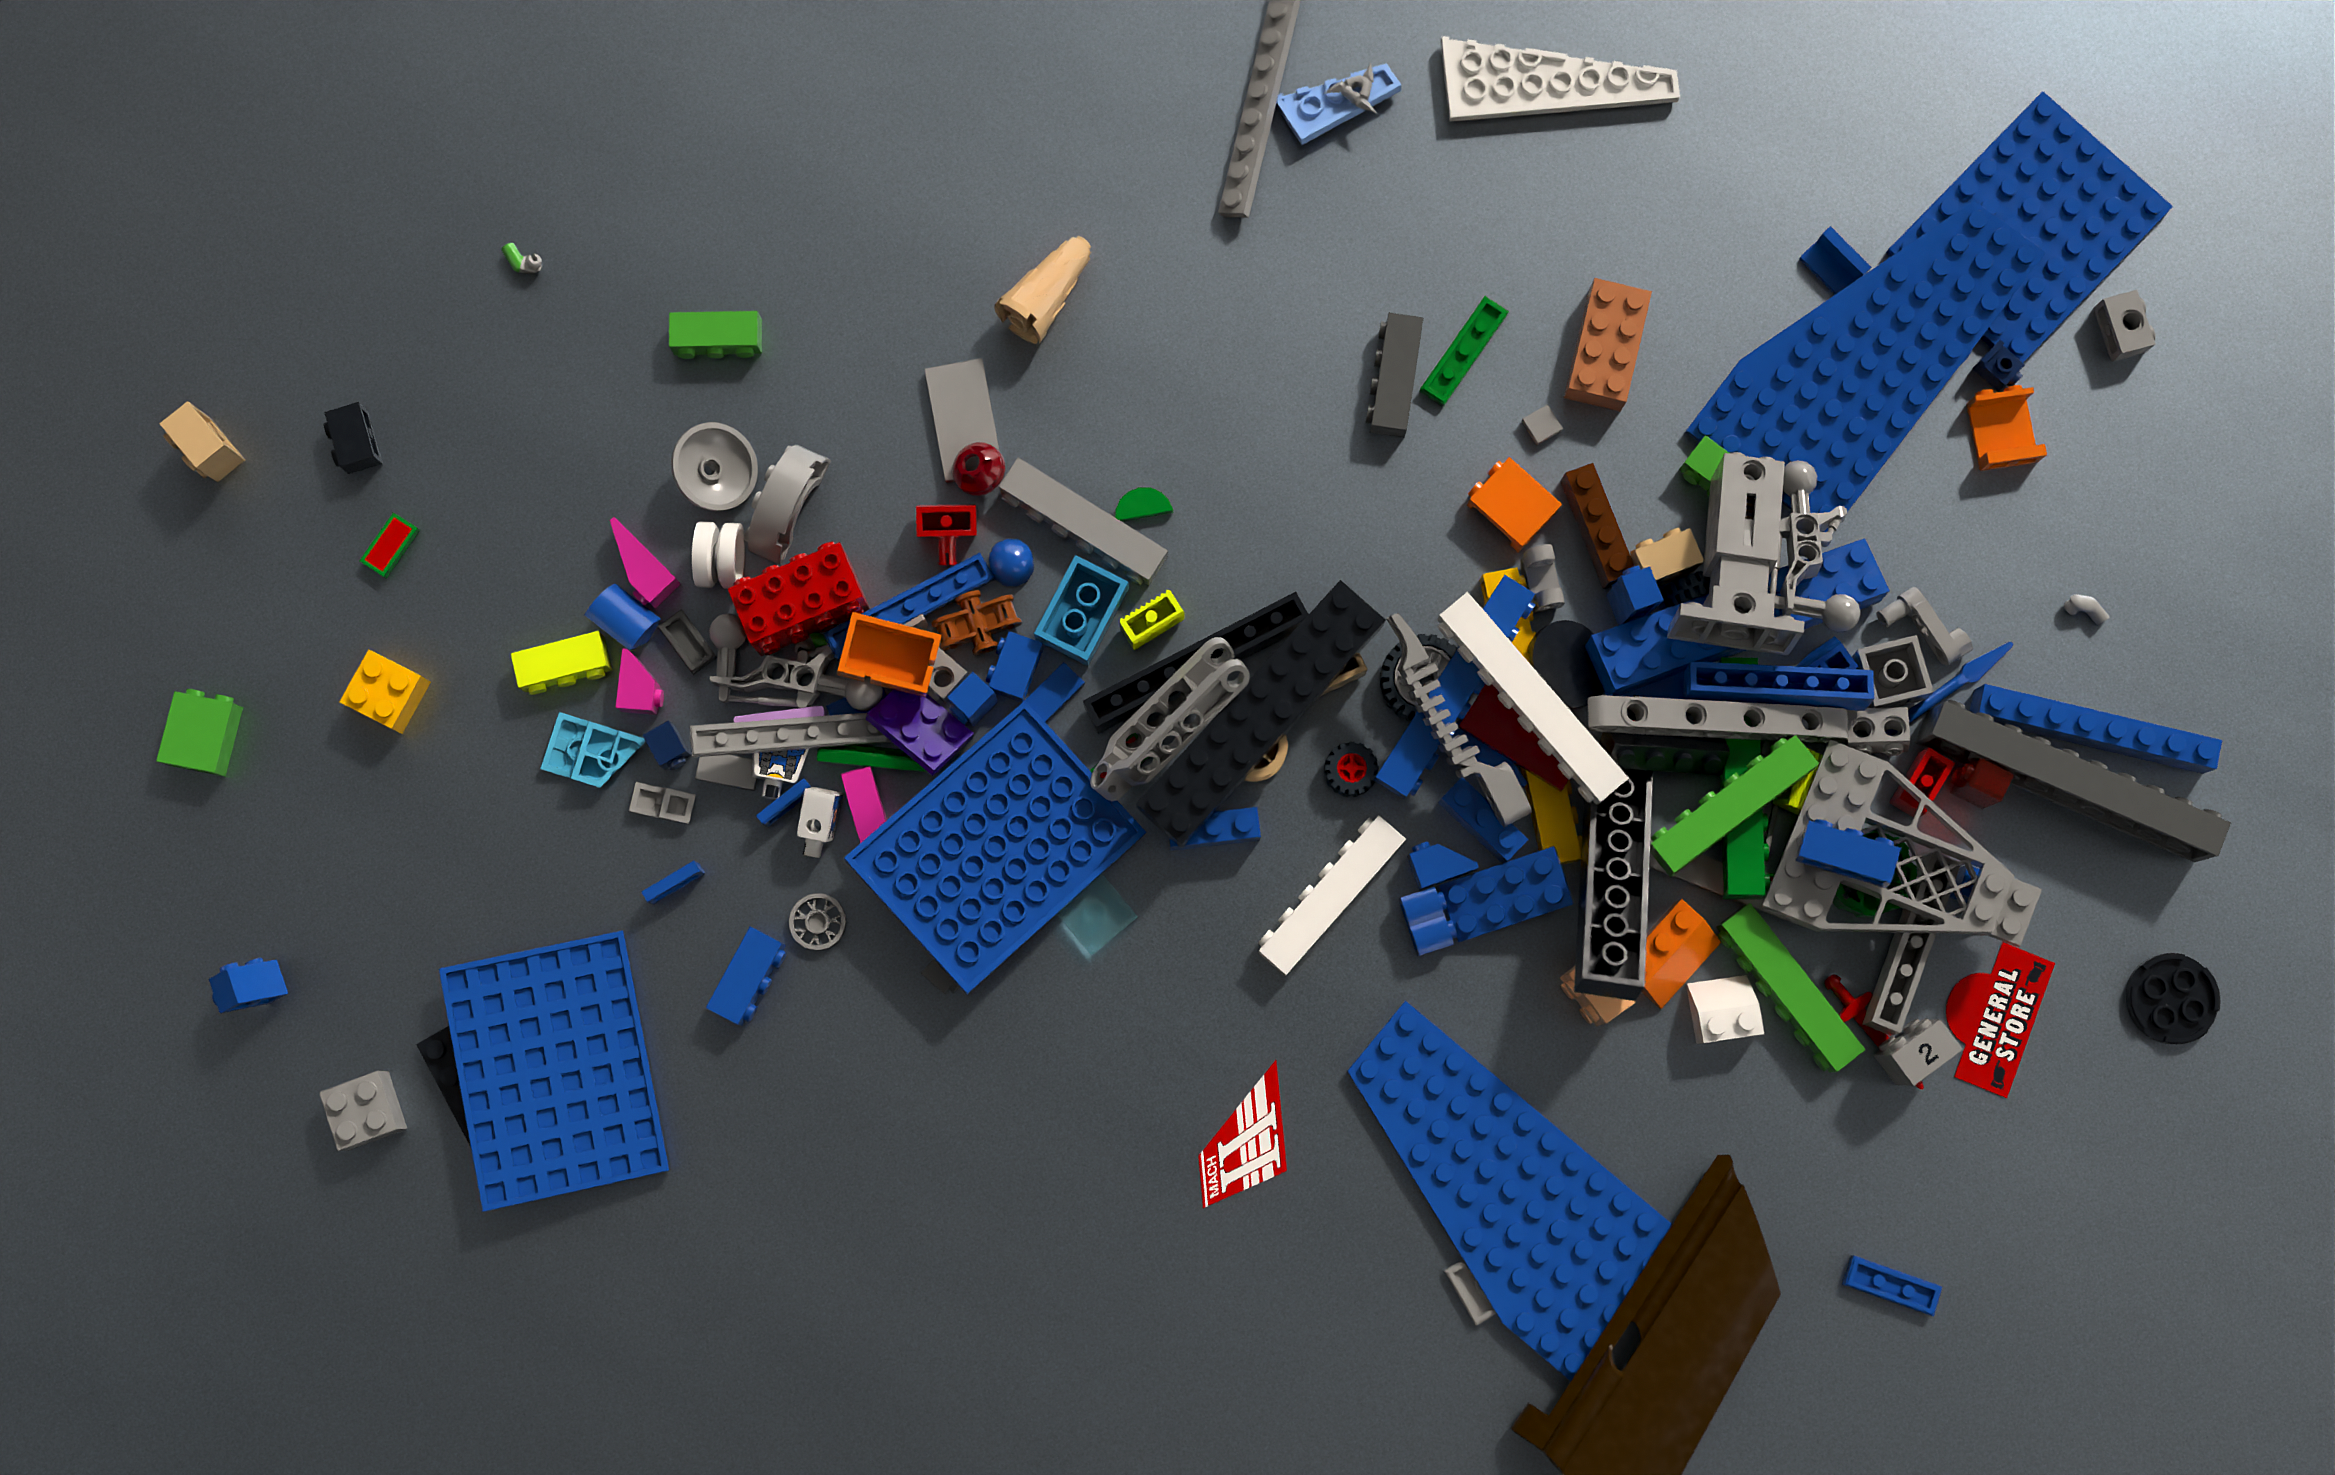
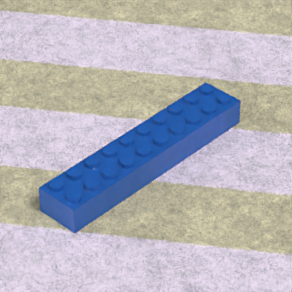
M1863 538L1822 553L1823 563L1817 577L1803 579L1796 587L1795 596L1826 601L1835 594H1846L1853 597L1859 604V608L1863 609L1880 603L1890 590L1866 539ZM1789 565L1780 568L1778 571L1776 596L1781 597L1780 590L1789 572ZM1770 572L1769 578H1768V592H1767V593H1770L1771 572ZM1709 594L1689 600L1682 604L1696 602L1703 605ZM1681 604L1591 635L1585 645L1606 696H1620L1684 672L1690 661L1713 663L1720 660L1721 657H1729L1746 650L1667 638L1668 626ZM1774 608V617L1782 616V609ZM1795 614L1790 615L1795 620L1805 621L1804 630L1823 623L1822 619Z

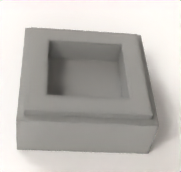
M1548 404L1526 416L1521 421L1536 445L1541 444L1563 430Z

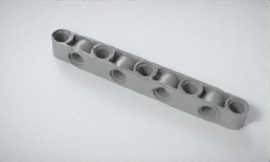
M1593 696L1588 698V729L1597 732L1779 741L1783 737L1789 740L1796 735L1801 742L1828 743L1829 740L1842 743L1849 740L1847 709L1650 697ZM1627 709L1634 712L1636 721L1629 719ZM1686 712L1692 715L1694 724L1687 721ZM1744 716L1751 720V727L1744 722ZM1802 719L1807 721L1809 730L1802 725Z

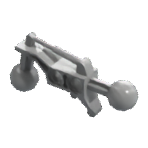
M1792 461L1784 467L1783 492L1791 497L1792 513L1789 517L1780 521L1778 561L1771 572L1770 594H1775L1774 608L1782 609V616L1795 614L1822 619L1827 628L1832 631L1847 632L1860 619L1859 604L1853 597L1846 594H1835L1826 601L1795 596L1796 587L1803 579L1817 577L1823 563L1821 547L1830 545L1833 538L1832 534L1837 530L1840 523L1844 521L1847 509L1843 506H1837L1830 512L1810 513L1809 494L1817 485L1816 471L1808 462ZM1798 530H1804L1808 534H1802ZM1782 538H1786L1789 572L1780 590V597L1776 596L1777 575L1780 569ZM1800 557H1807L1810 561H1804Z
M733 614L720 615L711 623L709 629L710 640L718 648L717 675L710 676V682L719 687V700L723 703L731 701L805 708L811 707L816 698H819L820 692L846 697L847 702L853 708L859 711H868L875 707L882 699L883 688L882 686L870 684L871 677L865 676L864 682L825 675L830 661L835 657L828 643L810 652L805 650L799 651L796 661L766 655L760 668L743 677H734L736 649L745 642L747 636L740 618ZM777 667H783V676L778 680H773V670ZM806 673H812V682L807 686H801V677ZM771 687L798 693L797 698L731 696L730 689L750 693Z

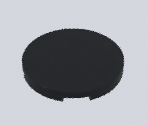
M1561 620L1543 627L1535 634L1528 649L1530 664L1568 708L1580 709L1588 706L1589 697L1601 696L1604 692L1585 648V645L1594 633L1578 622Z
M2165 953L2146 959L2133 971L2126 988L2127 1010L2136 1027L2149 1038L2164 1044H2185L2201 1038L2208 1032L2214 1023L2217 1012L2220 1011V991L2214 976L2207 967H2203L2199 962L2185 956V954Z

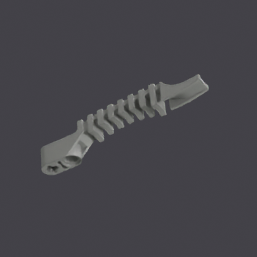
M1398 613L1387 617L1386 620L1401 645V661L1397 668L1403 677L1400 681L1403 686H1408L1410 692H1408L1410 699H1415L1418 703L1415 706L1418 713L1423 712L1426 718L1423 719L1425 725L1432 727L1433 731L1430 733L1433 739L1440 741L1441 744L1438 747L1441 752L1447 753L1448 758L1446 760L1448 764L1461 766V768L1455 770L1457 777L1464 778L1470 774H1475L1496 818L1503 827L1532 813L1528 799L1507 762H1503L1496 767L1478 762L1475 754L1480 752L1477 745L1469 746L1462 750L1460 745L1468 741L1466 735L1451 737L1449 733L1459 729L1457 723L1453 722L1444 725L1442 720L1451 716L1448 708L1436 711L1434 708L1445 701L1442 694L1431 698L1426 694L1441 686L1438 679L1431 680L1423 685L1419 682L1420 679L1438 670L1436 664L1427 665L1414 672L1411 666L1429 657L1417 636Z

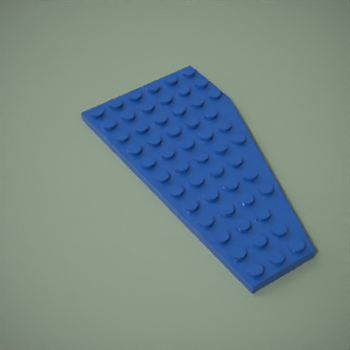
M1973 200L1740 359L1685 432L1699 443L1706 435L1729 453L1739 452L1745 456L1756 458L1772 457L1776 461L1785 462L1784 467L1792 461L1808 462L1814 467L1817 474V485L1809 494L1810 513L1830 512L1837 506L1845 507L1848 512L2046 254V251ZM1783 492L1782 504L1791 509V497Z
M1404 1001L1347 1072L1444 1227L1456 1250L1494 1308L1501 1323L1571 1381L1671 1228L1672 1223L1407 1001Z

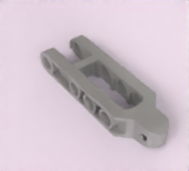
M1215 637L1208 640L1110 737L1105 754L1095 767L1090 779V785L1095 791L1107 800L1116 801L1132 786L1149 783L1245 688L1250 678L1249 671L1239 659L1234 660V651L1225 639ZM1219 648L1224 649L1220 657L1211 659L1213 651ZM1240 671L1239 676L1235 680L1227 681V677L1231 672ZM1174 691H1181V695L1178 699L1174 701H1168V697L1171 693H1173ZM1160 712L1157 720L1147 722L1150 714ZM1197 714L1196 719L1192 723H1183L1188 715ZM1130 734H1139L1137 740L1132 743H1126V738ZM1170 735L1175 736L1171 744L1162 745L1164 738ZM1146 757H1154L1152 763L1148 766H1140L1142 760ZM1102 772H1107L1105 778H1100Z

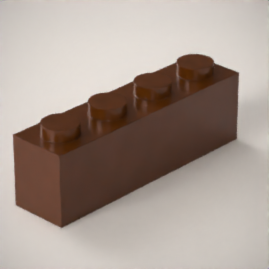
M1594 463L1565 472L1560 482L1602 588L1605 589L1618 581L1617 578L1623 575V571L1634 567V563Z

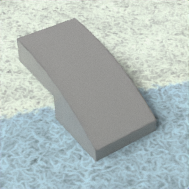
M635 782L628 812L689 824L696 795Z

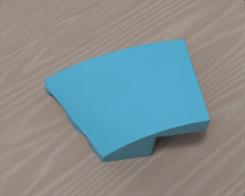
M558 712L540 769L600 788L645 743V739Z

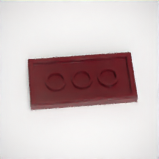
M1485 684L1458 727L1561 792L1569 779L1559 770L1557 765L1560 762L1553 754L1548 756L1537 743L1540 739L1533 731L1527 732L1517 720L1520 716L1512 707L1507 709L1497 697L1499 691L1492 684L1490 686Z

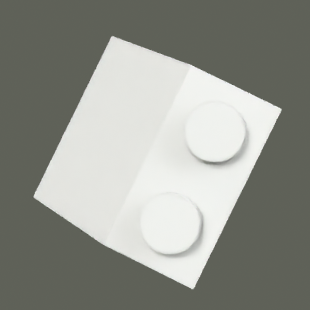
M1747 975L1686 984L1696 1044L1764 1034L1759 1003Z

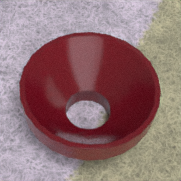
M984 442L969 444L958 453L953 462V478L959 488L965 493L973 496L986 495L998 487L1005 473L1004 458L999 450ZM973 456L979 457L978 467L973 471H967V460Z

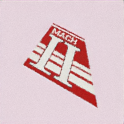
M1276 1060L1198 1156L1203 1208L1287 1171Z

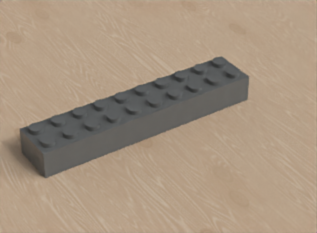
M1953 700L1944 701L1926 713L1915 741L1920 746L1931 748L1941 755L2192 862L2217 857L2220 854L2231 822L2222 819V814L2214 810L2198 809L2188 799L2182 797L2172 798L2165 795V790L2154 785L2144 786L2137 783L2136 778L2129 774H2116L2107 770L2108 766L2101 762L2085 761L2079 758V754L2073 750L2066 748L2059 750L2050 746L2051 742L2038 736H2033V738L2022 734V729L2010 724L2000 725L1993 722L1994 718L1988 714L1981 712L1975 714L1965 710L1966 706L1960 702Z

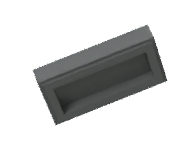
M682 609L657 626L693 675L718 658Z

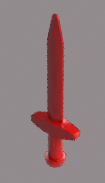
M1836 974L1829 975L1824 981L1826 989H1831L1845 1005L1838 1014L1844 1022L1854 1018L1877 1046L1888 1039L1889 1036L1862 1024L1867 1012L1865 1007L1873 994L1868 991L1854 998L1840 982L1842 979ZM1922 1081L1915 1085L1921 1090L1924 1088Z

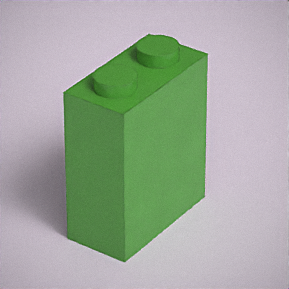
M186 689V693L174 691L156 761L168 766L226 777L243 707L234 704V698L216 694L215 699L204 697L205 692L194 689Z

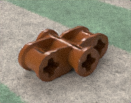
M979 590L970 591L956 597L955 602L960 605L962 611L941 616L931 622L932 627L936 628L938 634L942 635L940 649L948 651L970 642L974 645L973 655H982L997 649L998 642L994 641L992 635L1014 629L1022 624L1021 618H1017L1012 603L1014 601L1013 595L1000 596L982 604L979 599L981 597ZM970 604L973 606L974 614L971 612ZM1003 608L1006 610L1008 618H1005ZM946 628H949L951 637L948 636ZM979 632H982L984 638L983 642L981 641Z

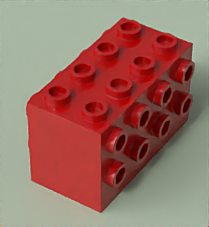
M834 542L824 543L817 548L818 551L806 555V553L795 555L789 559L790 563L780 567L778 565L769 566L761 571V575L754 578L749 576L740 578L733 583L734 586L727 588L749 643L761 657L776 653L781 648L790 644L804 641L809 638L808 634L831 630L838 624L850 620L852 612L862 614L870 609L849 557L840 542L836 544Z

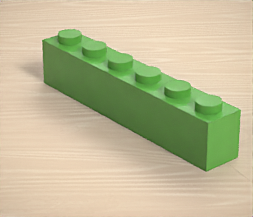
M1796 735L1789 740L1785 737L1781 738L1770 747L1773 751L1765 758L1761 755L1757 756L1746 765L1749 769L1741 776L1737 773L1733 774L1722 783L1725 787L1717 794L1713 791L1709 792L1698 801L1701 805L1693 812L1689 809L1685 810L1674 819L1677 823L1669 830L1663 827L1650 837L1653 841L1650 844V853L1670 878L1818 766L1819 762Z
M1751 903L1743 905L1716 926L1720 932L1717 934L1720 941L1726 948L1732 947L1739 956L1736 960L1740 967L1746 973L1751 972L1757 979L1755 984L1758 990L1765 997H1771L1777 1005L1774 1007L1777 1014L1785 1022L1789 1020L1796 1029L1794 1031L1795 1037L1803 1046L1808 1045L1815 1054L1813 1056L1815 1063L1823 1071L1828 1070L1829 1073L1838 1072L1866 1050Z

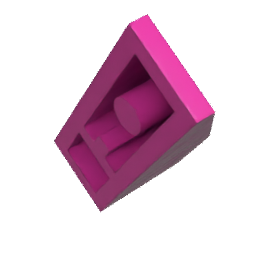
M613 517L610 523L629 583L636 589L632 594L644 606L649 602L656 609L681 583Z

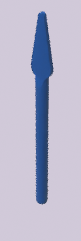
M2007 642L1965 663L1958 675L1935 690L1926 700L1920 701L1908 710L1909 724L1967 682L1978 681L2013 647V642ZM1889 729L1885 732L1889 736H1893L1898 731Z

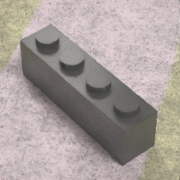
M1389 312L1386 322L1381 321L1378 339L1384 340L1382 350H1376L1374 367H1379L1378 378L1372 377L1370 395H1375L1374 406L1368 405L1366 423H1371L1370 433L1405 437L1424 317Z

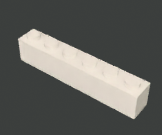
M1380 815L1374 821L1369 817L1358 829V832L1362 835L1355 843L1348 840L1338 852L1341 856L1339 861L1335 865L1329 862L1318 874L1322 880L1315 888L1309 884L1300 894L1298 899L1302 902L1295 910L1289 907L1278 919L1282 925L1276 932L1273 933L1269 929L1258 942L1262 946L1258 953L1284 977L1406 840Z

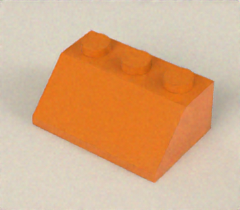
M1683 899L1674 902L1647 932L1645 987L1642 993L1659 1009L1666 1005L1721 943L1706 920Z

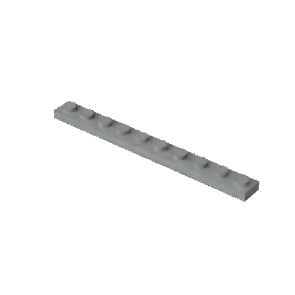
M1301 0L1269 1L1218 212L1223 217L1249 218Z

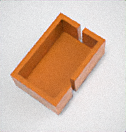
M852 612L837 675L864 682L865 676L871 677L870 684L926 698L933 667L927 665L934 666L942 635Z

